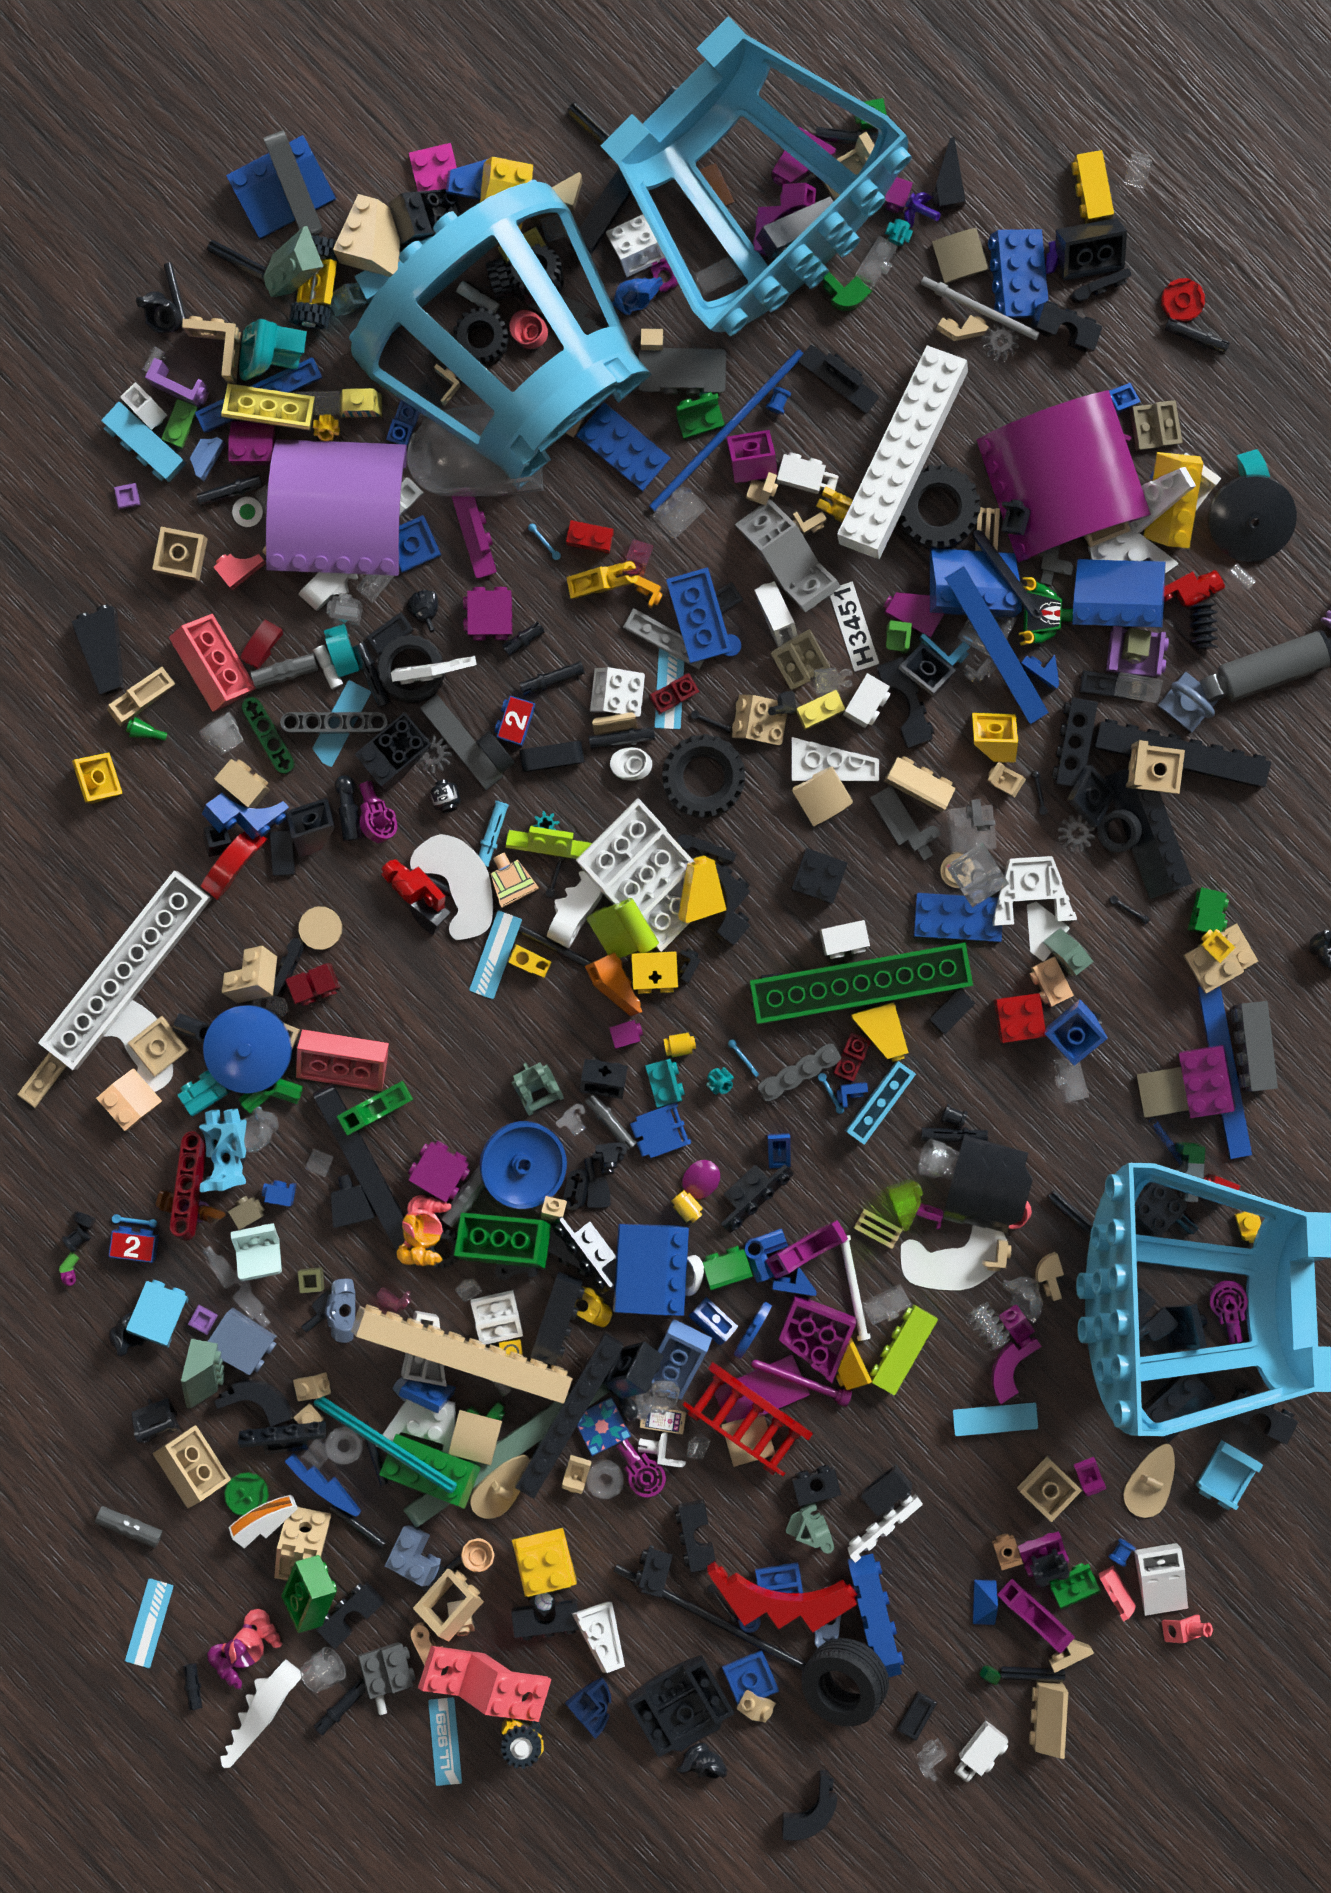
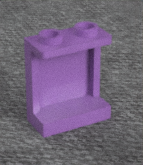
M154 358L145 376L152 386L198 408L201 404H205L209 393L203 381L198 379L194 388L190 390L166 378L169 369L163 361Z
M1113 626L1110 632L1106 672L1156 678L1165 672L1166 660H1163L1164 651H1167L1169 639L1165 638L1166 632H1151L1149 656L1142 663L1132 664L1126 659H1121L1124 634L1129 629Z

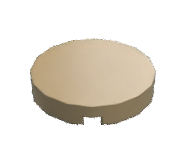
M314 907L302 915L299 922V934L307 946L313 949L325 950L339 941L342 934V922L333 910L327 907Z

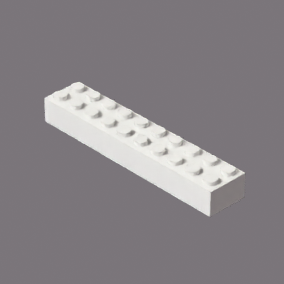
M926 346L837 533L840 545L880 559L968 373L966 359Z
M173 871L42 1037L39 1044L69 1068L77 1070L212 898L181 873Z

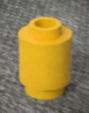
M689 1032L671 1035L669 1038L664 1039L666 1056L693 1054L692 1049H696L694 1036L690 1037Z
M685 1190L671 1200L674 1204L673 1208L686 1223L688 1221L693 1223L702 1215L700 1211L703 1208Z

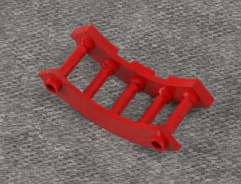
M712 1362L708 1370L714 1373L712 1377L714 1380L695 1407L687 1402L682 1404L689 1410L687 1414L696 1421L702 1419L719 1433L765 1464L763 1468L770 1474L774 1475L777 1472L784 1476L785 1472L779 1469L777 1465L796 1438L799 1439L802 1436L809 1440L813 1433ZM726 1382L733 1387L731 1390L732 1394L712 1421L701 1412L719 1386ZM745 1396L753 1402L751 1405L753 1408L732 1436L721 1428L720 1425L737 1400ZM765 1410L773 1416L771 1419L773 1422L752 1450L740 1440L758 1414ZM785 1424L790 1428L788 1430L789 1434L772 1459L768 1461L760 1454L779 1427H783Z

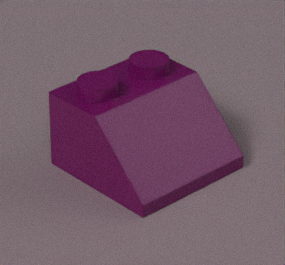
M232 421L229 433V462L231 465H271L275 445V425L250 421Z
M770 430L727 437L735 483L766 479L769 472L778 476L776 455Z

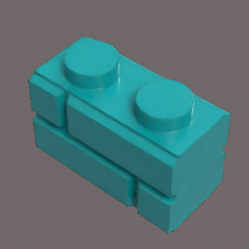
M209 1070L199 1075L200 1080L195 1084L190 1081L180 1088L182 1092L178 1094V1097L192 1117L231 1092L218 1083Z

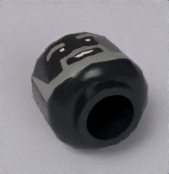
M446 779L437 781L435 783L436 786L430 790L434 808L441 811V813H450L457 810V806L461 803L457 785L448 782Z

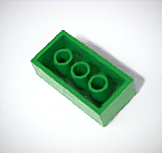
M461 1213L454 1256L464 1261L545 1268L551 1225L544 1220Z
M396 1434L393 1440L395 1444L454 1481L457 1487L453 1493H448L390 1454H387L379 1475L465 1509L481 1467Z

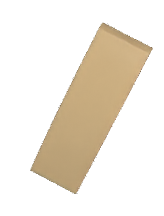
M161 667L128 689L124 695L110 703L107 710L121 727L129 719L134 718L164 695L175 683L164 668Z

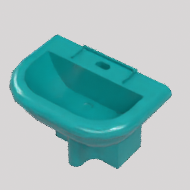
M258 319L249 324L243 330L239 359L240 378L247 381L252 377L260 376L269 369L270 365L298 369L300 356L304 353L307 331L277 326L276 323L264 319Z

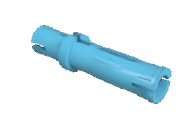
M495 801L484 839L480 841L482 845L478 856L486 867H489L493 851L497 849L498 845L496 842L507 808L509 807L508 804Z

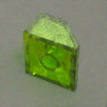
M911 1178L886 1187L899 1224L904 1231L909 1230L922 1202L920 1196H923L920 1184L914 1182Z

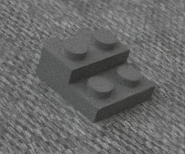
M396 1642L357 1655L369 1699L413 1687L412 1681L416 1679L412 1667L408 1668L407 1664L410 1654L406 1646L403 1647L401 1643Z

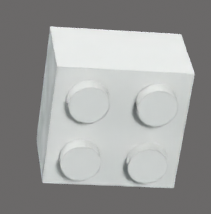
M867 673L843 716L864 728L868 724L872 726L880 713L876 711L878 706L883 707L891 694L887 692L890 686Z
M864 920L819 930L824 955H830V959L844 956V951L851 950L852 954L866 951L865 947L870 946Z

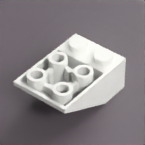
M1174 1543L1135 1550L1134 1555L1144 1615L1188 1609L1185 1568L1181 1547Z

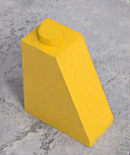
M706 856L694 858V862L688 863L686 867L678 913L679 920L685 923L726 911L715 861Z
M893 1002L851 1014L854 1022L886 1059L891 1058L892 1062L905 1058L904 1054L908 1053V1049Z

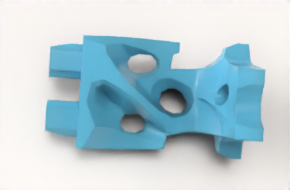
M238 1109L225 1110V1120H221L219 1110L205 1112L206 1123L200 1125L199 1128L203 1132L206 1141V1157H211L214 1163V1171L211 1176L206 1178V1181L200 1183V1192L224 1191L233 1186L246 1184L242 1169L246 1160L244 1137L247 1121L246 1119L240 1120ZM214 1139L218 1141L216 1146L214 1144ZM224 1153L230 1155V1160L227 1163L223 1161Z

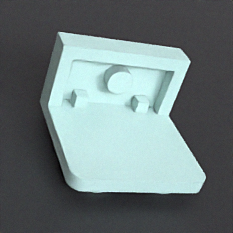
M274 1223L231 1232V1240L236 1250L237 1272L240 1281L277 1275L282 1272L280 1242Z

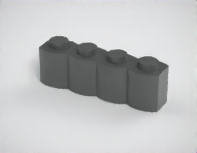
M825 1044L819 1047L814 1054L800 1058L795 1065L782 1068L776 1076H769L763 1079L757 1088L765 1101L774 1100L784 1090L797 1087L803 1079L815 1077L822 1068L834 1066L840 1061L841 1056L834 1044Z

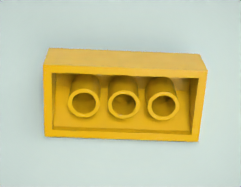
M1157 452L1152 481L1177 469L1186 467L1196 486L1144 529L1143 536L1146 539L1171 547H1190L1203 470V461L1200 456Z

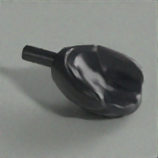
M421 590L415 592L408 600L407 610L417 620L426 623L429 632L433 633L435 629L431 620L438 611V596L435 591Z

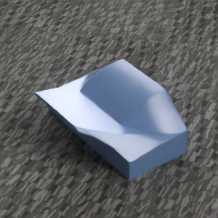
M220 438L200 439L190 457L195 475L202 481H205L226 445Z

